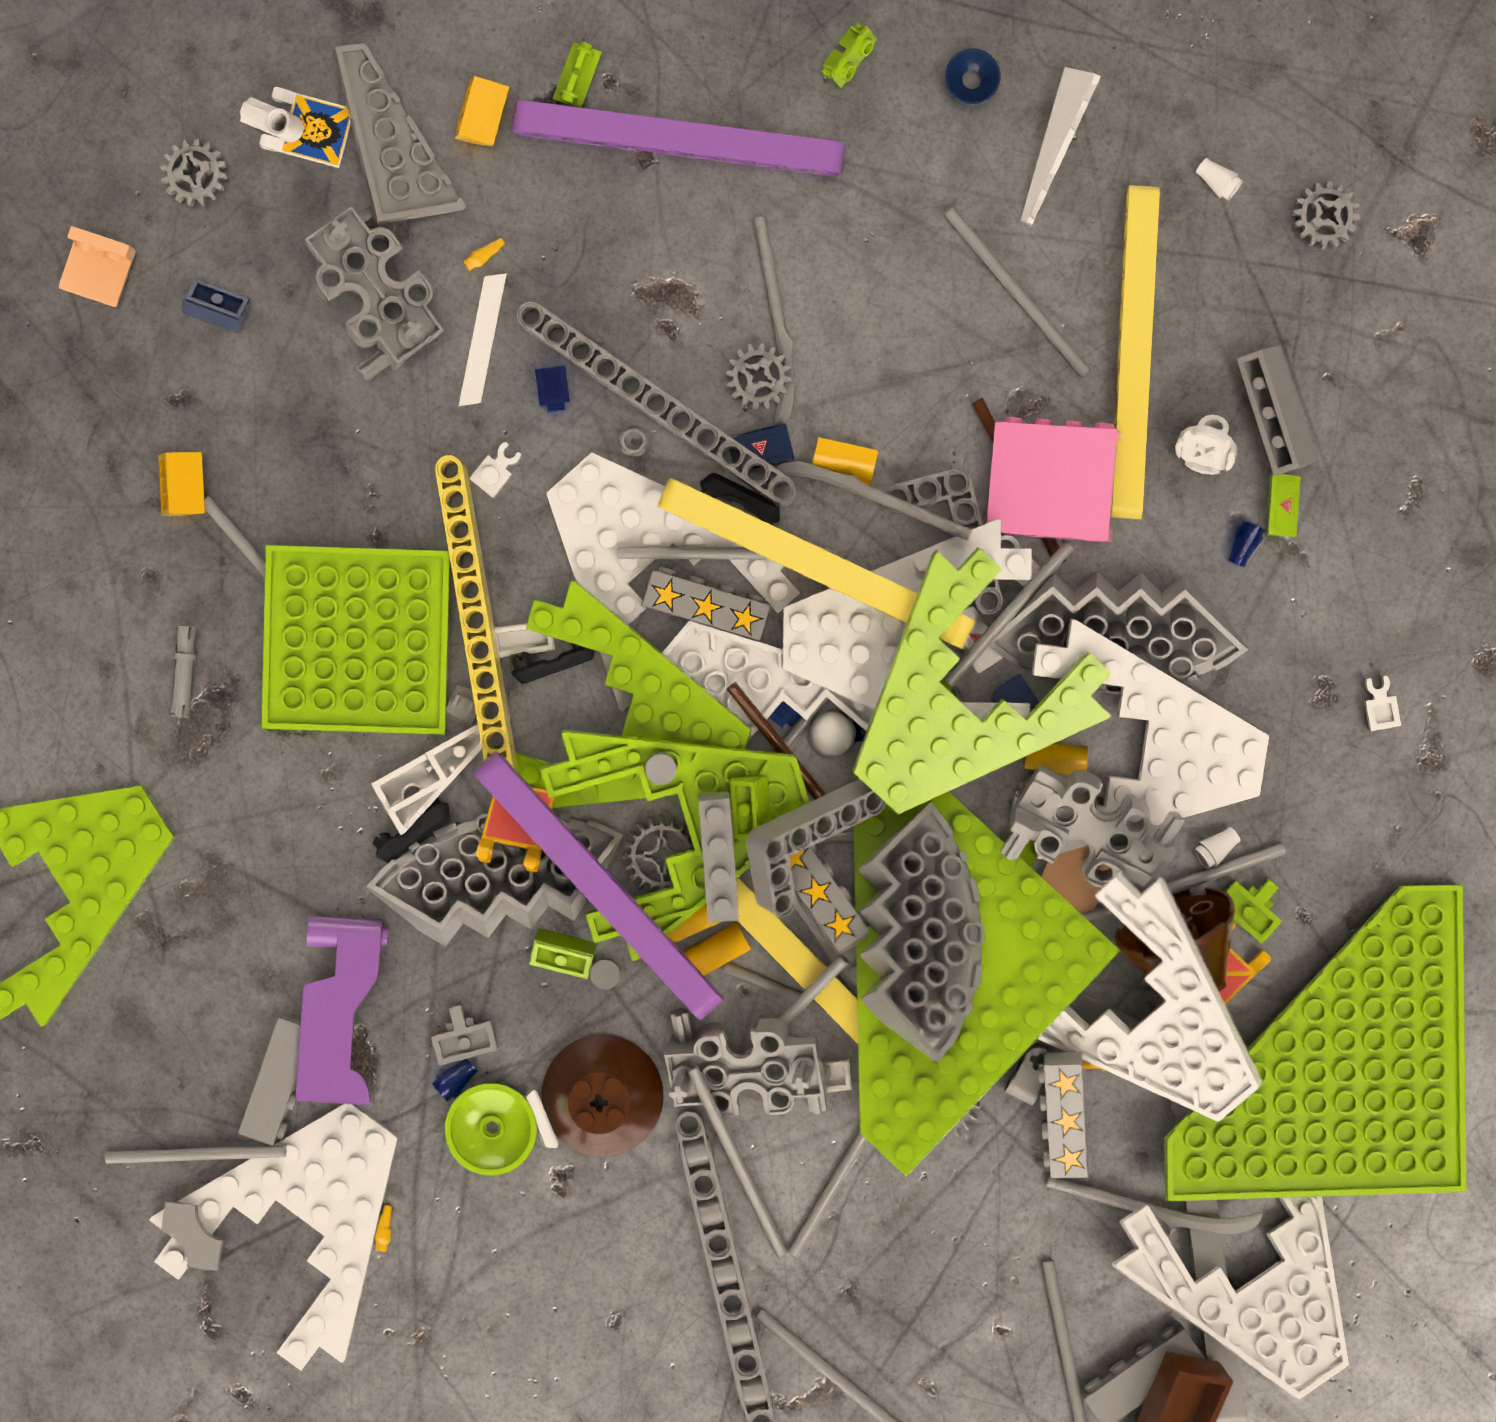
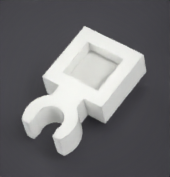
M507 442L500 445L496 460L488 455L469 478L492 498H495L512 476L506 470L507 467L518 463L522 457V454L517 452L513 458H506L504 453L509 447Z
M1387 675L1381 676L1382 686L1379 689L1373 687L1371 678L1365 679V688L1372 694V700L1364 701L1369 731L1401 726L1396 696L1387 697L1386 692L1390 687V680Z

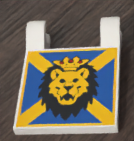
M274 87L272 92L273 100L278 103L292 105L290 113L302 120L304 130L300 139L292 143L262 134L259 142L260 147L340 168L351 126L347 107L298 94L284 88Z

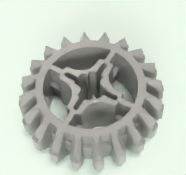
M664 814L659 815L658 824L654 823L652 816H648L647 822L649 826L647 828L639 821L636 823L637 828L641 831L639 834L633 830L628 831V835L634 841L633 843L623 841L622 845L626 848H631L630 853H622L621 858L631 860V863L623 866V870L628 871L633 868L635 872L628 877V880L632 882L637 877L642 880L637 885V889L641 890L645 883L650 885L648 893L654 892L655 887H660L661 890L673 886L672 879L667 880L668 866L666 860L663 865L664 871H662L661 863H658L659 859L655 860L654 856L646 855L659 851L661 839H663V847L667 848L666 852L669 850L671 854L694 849L693 842L690 840V833L686 834L683 831L687 826L686 821H683L678 828L674 826L677 817L674 815L670 818L669 824L665 823ZM657 830V844L655 848L637 851L644 836ZM667 830L677 834L684 841L687 850L672 849L667 842ZM638 860L653 862L657 867L658 880L647 876L640 868Z

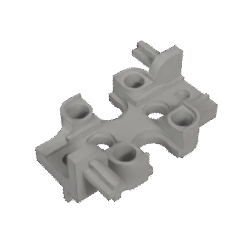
M371 205L358 214L352 206L304 239L305 245L320 265L314 279V287L322 300L329 302L345 291L355 292L361 297L363 303L362 310L359 314L348 320L345 325L348 328L346 332L358 346L370 348L377 345L378 351L356 366L360 376L366 382L388 366L395 371L402 366L408 357L444 332L442 326L427 308L433 296V288L424 274L419 270L404 281L392 280L385 271L386 262L397 255L403 247L389 229L377 227L369 230L370 227L376 224ZM375 239H381L386 242L387 250L378 252L373 249L371 242ZM352 253L360 254L364 259V266L360 269L350 268L347 264V257ZM325 274L335 275L338 279L337 286H326L322 281V277ZM413 288L420 289L424 294V300L420 302L413 301L409 297L408 291ZM395 303L400 307L401 315L399 318L390 319L385 316L384 307L386 304ZM364 323L371 324L375 329V334L371 337L363 336L359 331V326Z
M1039 764L1010 810V830L1012 833L1000 852L1006 855L1007 859L1016 860L1028 840H1034L1037 855L1053 864L1069 841L1081 840L1088 844L1090 848L1089 855L1081 865V871L1085 872V881L1102 888L1119 872L1126 879L1145 887L1162 859L1171 862L1176 855L1174 838L1186 820L1178 812L1174 811L1173 813L1169 811L1160 827L1151 823L1148 805L1143 800L1128 794L1122 800L1117 810L1108 813L1102 812L1094 804L1095 797L1100 793L1104 785L1099 777L1087 771L1079 770L1072 772L1067 778H1064ZM1078 787H1084L1088 789V791L1084 794H1078L1074 792V790ZM1061 806H1070L1074 813L1071 817L1064 819L1060 818L1056 811ZM1131 816H1140L1142 818L1138 822L1128 820ZM1115 834H1123L1128 840L1125 845L1117 847L1111 844L1110 839ZM1046 837H1054L1057 839L1055 842L1047 843L1043 841V839ZM1100 865L1110 866V868L1105 871L1097 869V867Z
M680 1008L677 1011L671 1012L674 1034L671 1037L664 1057L671 1087L670 1098H673L674 1107L703 1105L686 1071L688 1068L698 1065L723 1119L739 1116L740 1103L738 1094L745 1089H753L762 1096L766 1114H786L792 1110L796 1098L806 1097L810 1112L820 1114L821 1111H827L825 1092L831 1072L829 1065H822L820 1045L818 1044L817 1037H792L788 1026L778 1018L759 1019L756 1028L751 1029L753 1050L749 1054L738 1055L728 1047L724 1022L705 1024L698 1035L692 1032L688 1010L684 1011V1008ZM767 1036H772L777 1041H771L767 1039ZM706 1041H712L716 1046L710 1045ZM778 1064L783 1068L784 1073L774 1076L770 1074L767 1066ZM712 1068L719 1069L723 1073L724 1078L721 1080L711 1079L707 1071ZM777 1091L784 1092L786 1096L778 1094ZM717 1096H723V1097H725L727 1100H722V1099L718 1098Z

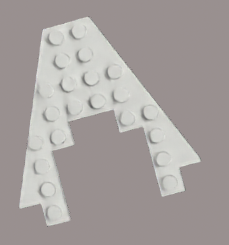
M591 452L546 494L576 582L580 583L628 625L647 609L641 607L642 599L628 584L656 559H618V547H670L673 544L676 547H742L657 507L656 505L665 486ZM701 559L688 560L695 566ZM730 560L777 614L800 594L780 571L785 567L772 560ZM600 652L608 674L613 656ZM612 688L619 709L624 712L631 705L633 694Z
M994 520L972 529L968 541L955 536L871 572L918 593L931 556L935 550L958 569L973 551L979 547L1002 568L993 580H1031L1032 549L1001 548V520ZM829 588L784 607L783 670L875 710L906 623ZM961 702L980 721L997 705V703ZM1008 703L1023 718L1030 713V703Z
M1070 619L1066 647L1036 643L1032 675L1062 679L1088 651L1112 673L1103 684L1121 686L1117 716L1147 720L1138 779L1108 776L1104 806L1095 805L1097 809L1105 813L1113 812L1120 807L1122 800L1127 794L1133 795L1148 805L1151 823L1157 826L1162 824L1169 811L1173 813L1176 811L1181 817L1185 818L1260 796L1269 735L1075 619ZM1013 795L1012 807L1020 795ZM1061 806L1057 809L1056 813L1060 818L1065 819L1071 817L1074 810L1070 806ZM1140 816L1128 818L1131 822H1138L1142 819ZM1115 834L1111 839L1123 836V834ZM1046 837L1043 839V841L1047 843H1052L1057 840L1054 837ZM1072 840L1064 846L1061 853L1085 847L1088 844L1081 840ZM1035 853V857L1037 859H1042L1040 856L1037 855V853Z
M689 621L662 652L751 727L750 739L758 728L727 691V688L734 682H737L766 720L782 701L786 702L807 720L826 697L866 731L874 713V710L783 670V649L693 621Z
M1118 872L1095 896L1162 959L1147 974L1145 980L1166 1000L1132 1030L1110 1009L1106 1010L1089 1026L1068 1006L1038 1039L1065 1052H1082L1083 1060L1219 1122L1257 1090L1262 1080L1165 881L1160 877L1141 894Z
M342 1104L274 1144L286 1145V1157L248 1159L177 1201L197 1204L199 1220L202 1226L212 1235L233 1207L258 1224L275 1201H278L324 1235V1238L307 1259V1262L331 1280L277 1351V1354L300 1371L318 1347H321L341 1363L347 1357L399 1137L355 1104ZM164 1209L150 1218V1221L160 1229L162 1228ZM171 1236L172 1238L154 1262L179 1280L188 1269L187 1256L181 1243Z
M1322 1197L1279 1198L1290 1217L1268 1231L1266 1235L1281 1260L1236 1291H1234L1220 1267L1214 1268L1194 1282L1148 1205L1141 1206L1119 1221L1135 1248L1113 1262V1267L1297 1399L1303 1398L1349 1366Z

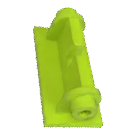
M856 23L854 27L850 26L838 42L839 46L846 49L844 53L834 48L821 65L823 69L820 73L828 79L832 78L839 88H842L847 81L852 79L858 65L874 48V43L877 39L869 27H863L859 23Z
M573 41L553 99L573 107L582 108L602 51L593 49V46L586 42L579 44Z

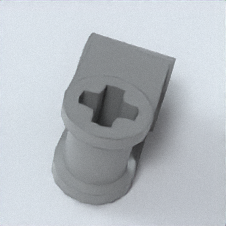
M1039 1043L1032 1044L1023 1054L1004 1092L1030 1105L1034 1104L1044 1084L1039 1083V1064L1044 1063L1038 1062L1036 1066L1033 1065L1031 1056H1038L1039 1053H1042L1045 1060V1053H1050L1046 1046Z

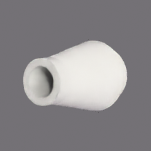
M1205 158L1196 170V173L1202 177L1219 198L1224 197L1226 200H1230L1243 183V180L1238 177V173L1214 163L1208 158Z
M1228 827L1226 830L1198 842V847L1193 851L1199 862L1209 869L1212 866L1217 867L1241 840L1236 831Z

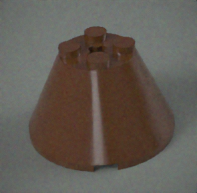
M1205 888L1206 893L1191 894L1190 889H1186L1172 894L1173 900L1217 990L1221 991L1226 987L1225 978L1235 915V905L1232 897L1225 891L1215 888ZM1126 925L1121 931L1120 928L1116 929L1114 937L1118 949L1146 975L1162 961Z
M591 1035L578 1039L566 1046L551 1062L542 1085V1105L555 1135L570 1148L590 1156H616L637 1147L655 1128L663 1107V1083L655 1063L649 1055L633 1042L615 1035ZM601 1094L602 1099H607L608 1103H597L595 1101L596 1095Z

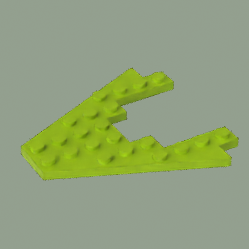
M979 547L973 551L958 569L950 564L938 551L935 550L933 552L852 770L857 777L898 814L1098 724L1111 716L1091 695L1112 673L1088 651L1025 718L1017 713L1005 700L1001 699L980 721L939 682L960 660L939 637L1002 570Z
M576 581L570 582L564 607L537 599L534 600L526 627L527 630L613 656L605 685L633 694L622 736L747 749L752 732L751 727ZM495 745L492 748L494 750H497L501 747ZM515 752L518 774L530 787L546 790L540 767L553 763ZM638 772L555 797L553 808L646 798Z
M564 730L561 734L569 759L540 767L549 799L638 772L647 801L678 793L694 849L665 857L673 886L633 898L666 935L670 934L706 904L698 793L729 791L730 797V778L766 776L768 778L770 821L810 802L797 757L791 754ZM657 752L670 754L676 762L675 777L672 781L663 785L651 782L645 772L647 759ZM733 839L736 879L750 868L746 846L747 840ZM597 909L586 912L594 943L621 936ZM627 943L632 961L638 960L640 956Z
M143 785L0 808V849L11 867L17 866L39 852L70 901L69 904L45 918L61 945L0 983V1019L27 1004L40 1027L48 1024L174 840L175 835Z

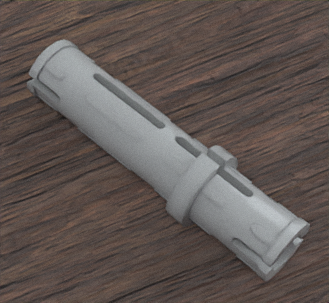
M176 625L175 652H172L174 672L169 716L189 718L193 660H196L197 655L194 654L196 627Z

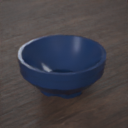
M970 48L958 52L951 58L945 70V83L949 93L954 99L966 105H978L988 101L994 96L1000 84L1001 73L999 65L992 55L980 49ZM967 72H976L980 76L981 83L977 88L969 89L963 84L962 78Z

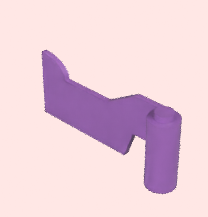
M309 916L307 946L337 948L334 977L303 985L295 1101L370 1105L369 1090L364 1078L358 1072L351 1070L355 1011L377 981L380 951H382L383 945H388L389 927H384L383 920Z

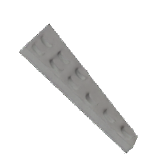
M365 43L335 47L333 52L376 225L465 210L466 204L456 194L451 186L452 182L448 175L443 173L434 158L433 151L411 116H408L400 104V98L395 91H392L385 80L383 71Z

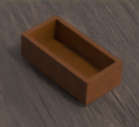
M1166 1352L1136 1422H1216L1231 1389L1233 1380L1218 1361Z

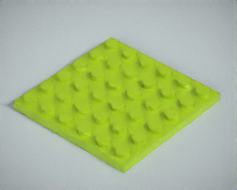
M266 545L262 729L445 735L451 565L449 551Z

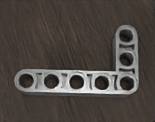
M960 468L895 484L885 492L890 495L894 491H900L905 495L906 502L920 508L946 501L951 521L969 529H975L983 525L971 478L965 470ZM953 475L961 476L965 481L964 489L953 491L948 485L949 478ZM923 483L932 484L935 488V496L931 499L922 498L918 491L919 486ZM965 504L971 507L973 511L972 518L968 521L960 520L956 515L958 506ZM885 506L886 509H887L888 511L892 512V513H895V514L901 513V512H898V511H896V510H894V509H891V508ZM992 580L973 600L975 608L982 615H992L1002 607L1003 597L998 580ZM984 593H991L995 596L997 604L994 609L986 610L981 606L980 598Z
M856 780L752 830L748 835L746 846L757 904L778 917L783 918L790 915L796 906V895L789 857L879 814L884 809L886 802L862 780Z

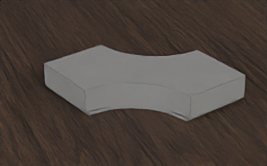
M170 1200L165 1201L161 1232L173 1236L181 1243L187 1256V1267L218 1271L223 1239L210 1234L202 1226L198 1217V1205Z

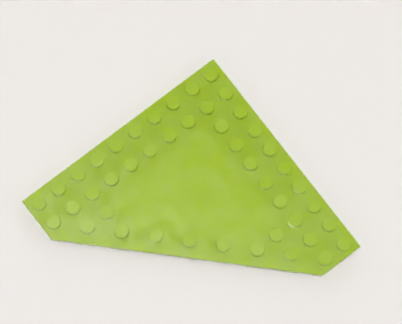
M949 791L900 814L895 812L886 803L884 809L879 814L853 826L856 912L861 910L878 893L860 873L858 868L929 802H932L947 821L954 833L952 836L960 851H964L968 859L966 864L970 876L975 878L981 901L978 903L981 924L984 925V943H982L980 964L983 966L979 988L975 990L971 1012L966 1016L959 1030L960 1034L937 1063L882 1023L861 1000L880 977L862 959L860 954L879 934L870 925L867 927L869 930L868 936L856 944L860 1133L905 1177L918 1166L1120 952V949L1019 856L1016 860L1007 859L1006 855L1000 852L1005 843Z
M1400 885L1247 1048V1052L1262 1080L1259 1088L1219 1122L1190 1109L1164 1137L1166 1201L1467 1192L1463 885Z

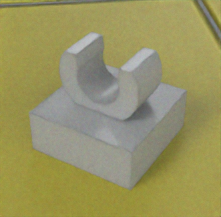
M457 684L446 707V712L474 724L477 716L472 690Z

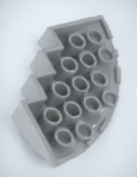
M1097 571L1075 590L1054 572L989 645L1015 665L1018 663L1032 671L1036 643L1066 647L1070 619H1075L1180 683L1195 681L1198 679V676L1208 673L1213 669L1217 671L1248 651L1246 644L1208 596L1185 573L1161 592L1141 572L1119 591ZM1046 677L1058 682L1061 680L1060 678ZM1102 684L1097 690L1105 691L1106 694H1120L1121 686Z
M929 802L858 868L860 873L878 891L859 913L879 934L860 956L880 977L861 1000L882 1023L937 1063L955 1042L966 1016L970 1014L973 1007L971 1004L975 990L979 988L983 968L980 964L982 943H984V925L981 924L978 903L981 901L975 878L970 876L966 864L968 859L964 851H960L952 836L954 833L947 821L932 802Z
M565 813L557 815L607 869L623 839V835L591 820L586 822L571 818L569 814ZM488 814L479 815L475 820L458 825L455 823L434 831L433 836L420 843L415 842L408 847L409 850L396 860L392 859L367 885V889L416 929L445 947L463 923L489 938L505 915L532 929L548 906L574 921L589 901L543 850L537 872H529L524 867L527 848L494 842L491 861L489 863L480 862L476 856V851L482 838Z

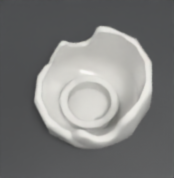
M830 710L819 715L811 722L807 738L811 749L819 756L837 758L849 751L854 745L857 731L853 720L848 715L838 710Z

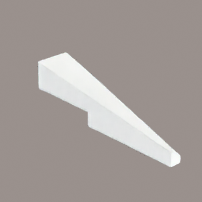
M1064 67L1020 221L1032 226L1101 76Z
M498 713L489 717L488 719H494L495 717H497ZM478 724L371 783L379 801L400 835L404 834L482 749Z

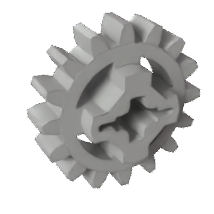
M185 139L182 142L183 148L179 149L173 145L171 147L174 154L172 156L168 154L163 156L169 163L168 165L160 166V170L167 173V176L161 178V182L163 184H170L166 190L169 195L177 192L175 198L177 202L181 203L187 198V204L190 207H193L195 200H198L202 206H205L206 197L209 196L214 201L217 199L214 194L216 189L224 191L225 188L220 184V180H227L228 176L221 172V170L227 167V163L225 161H218L222 156L219 150L211 153L213 148L211 143L207 142L202 147L201 141L195 139L193 146H190L189 142ZM195 153L203 154L211 161L201 162ZM183 158L180 167L178 169H175L177 163L180 161V159ZM192 163L199 170L196 173V182L188 175L192 173ZM213 176L211 183L205 187L209 177ZM178 184L190 185L193 192L182 190Z
M1328 181L1325 188H1322L1320 183L1317 182L1313 185L1314 192L1308 188L1303 191L1306 199L1298 198L1295 201L1301 208L1292 212L1293 216L1299 217V220L1293 226L1294 228L1301 227L1303 229L1299 235L1300 239L1306 236L1310 237L1309 246L1319 241L1321 249H1325L1328 242L1331 243L1333 248L1339 246V238L1344 242L1350 239L1347 231L1354 233L1357 230V227L1352 222L1358 221L1361 215L1353 213V210L1359 206V203L1350 202L1349 199L1352 198L1353 192H1349L1346 195L1342 193L1344 185L1341 184L1337 189H1333L1332 181ZM1322 196H1331L1336 198V200L1327 201ZM1308 205L1310 206L1309 209L1312 211V217L1309 223L1307 221L1306 216ZM1343 208L1346 212V220L1344 225V222L1341 220V209ZM1331 211L1332 215L1329 219H1321L1320 216L1323 212ZM1318 229L1328 230L1332 235H1323L1316 231Z
M764 343L760 344L759 350H754L753 346L749 344L748 353L746 354L738 350L737 353L740 359L738 361L730 359L729 363L734 369L726 371V376L733 378V381L727 383V387L736 388L732 397L734 399L740 396L743 397L741 404L743 407L752 402L754 410L758 409L760 403H764L765 408L770 409L769 401L774 400L777 404L781 403L778 395L780 393L786 395L789 393L784 387V383H792V378L785 376V373L791 370L790 365H782L786 356L783 354L776 357V347L774 346L769 352L765 351ZM753 357H763L759 363L752 365L745 363ZM773 363H775L779 370V381L771 376L770 369ZM760 370H764V377L768 382L759 381L757 384H754V378L750 372L759 373ZM739 373L747 378L748 384L745 391L739 384ZM764 389L773 391L766 396L755 397L758 391Z

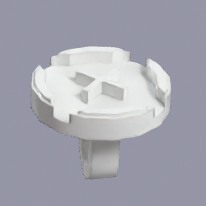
M1207 415L1201 418L1197 426H1190L1181 431L1175 445V450L1178 458L1182 457L1185 460L1184 465L1191 470L1201 474L1215 475L1220 474L1221 470L1226 469L1228 471L1232 468L1237 457V446L1233 439L1228 436L1229 425L1227 421L1218 415Z

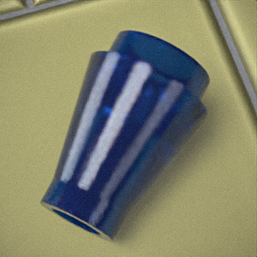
M1242 520L1241 525L1236 527L1228 561L1245 568L1250 557L1265 539L1263 537L1265 529Z
M464 1059L462 1062L436 1075L437 1079L431 1084L444 1100L448 1102L451 1098L456 1099L478 1071L468 1059Z

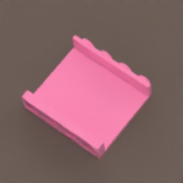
M1004 417V422H995L986 524L994 520H1001V535L1112 543L1113 530L1110 529L1113 483L1117 438L1121 439V432L1114 429V424L1095 423V428L1083 427V422L1065 421L1064 426L1053 425V420L1034 419V424L1022 423V418Z

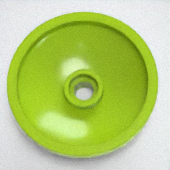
M483 1083L467 1089L453 1102L445 1121V1138L453 1157L469 1171L486 1176L505 1174L520 1166L531 1153L537 1136L535 1115L526 1098L515 1089L498 1083ZM494 1121L498 1124L496 1132L488 1130L487 1124Z

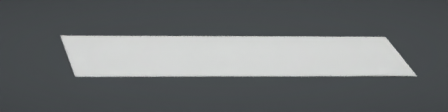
M507 273L484 277L459 406L481 403Z

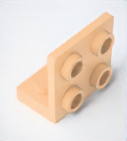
M71 226L67 238L73 241V245L59 283V288L112 307H117L136 250L130 245Z

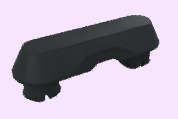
M711 473L700 481L702 493L715 499L720 497L728 502L734 501L741 504L746 511L756 515V518L770 525L780 521V507L762 495L717 473Z
M571 643L572 649L561 653L557 658L552 660L543 659L535 663L531 662L529 653L521 652V659L518 658L517 654L511 658L514 666L511 674L521 684H525L590 661L594 658L595 650Z
M437 797L425 810L426 813L420 816L404 834L400 835L398 833L391 838L390 833H380L381 839L376 836L373 841V845L377 848L376 857L389 863L392 859L396 860L409 850L408 847L415 842L420 843L430 837L434 831L442 828L450 821L449 805L441 803L439 797Z

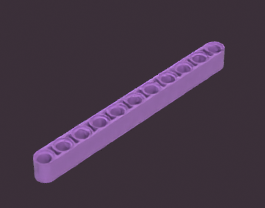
M524 100L515 101L511 130L512 133L523 136L831 176H840L842 174L845 151L844 143L833 140Z
M495 751L473 771V774L699 1020L706 1017L724 1000L717 989L500 753Z

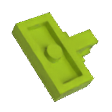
M1268 878L1259 889L1252 886L1247 891L1234 880L1225 891L1232 897L1235 905L1234 920L1263 944L1282 922L1281 919L1270 911L1274 903L1269 900L1279 887Z

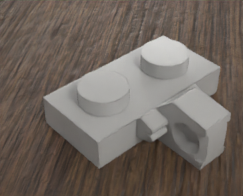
M462 1003L449 1007L452 1022L446 1023L447 1031L431 1035L439 1066L498 1051L499 1049L491 1019L474 1023L473 1016L466 1018Z

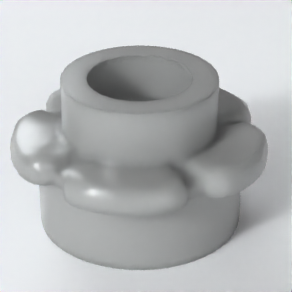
M631 426L627 431L624 430L619 437L621 450L628 456L632 454L634 456L642 455L649 444L647 433L642 432V429L637 426ZM636 439L637 443L632 444L631 440Z

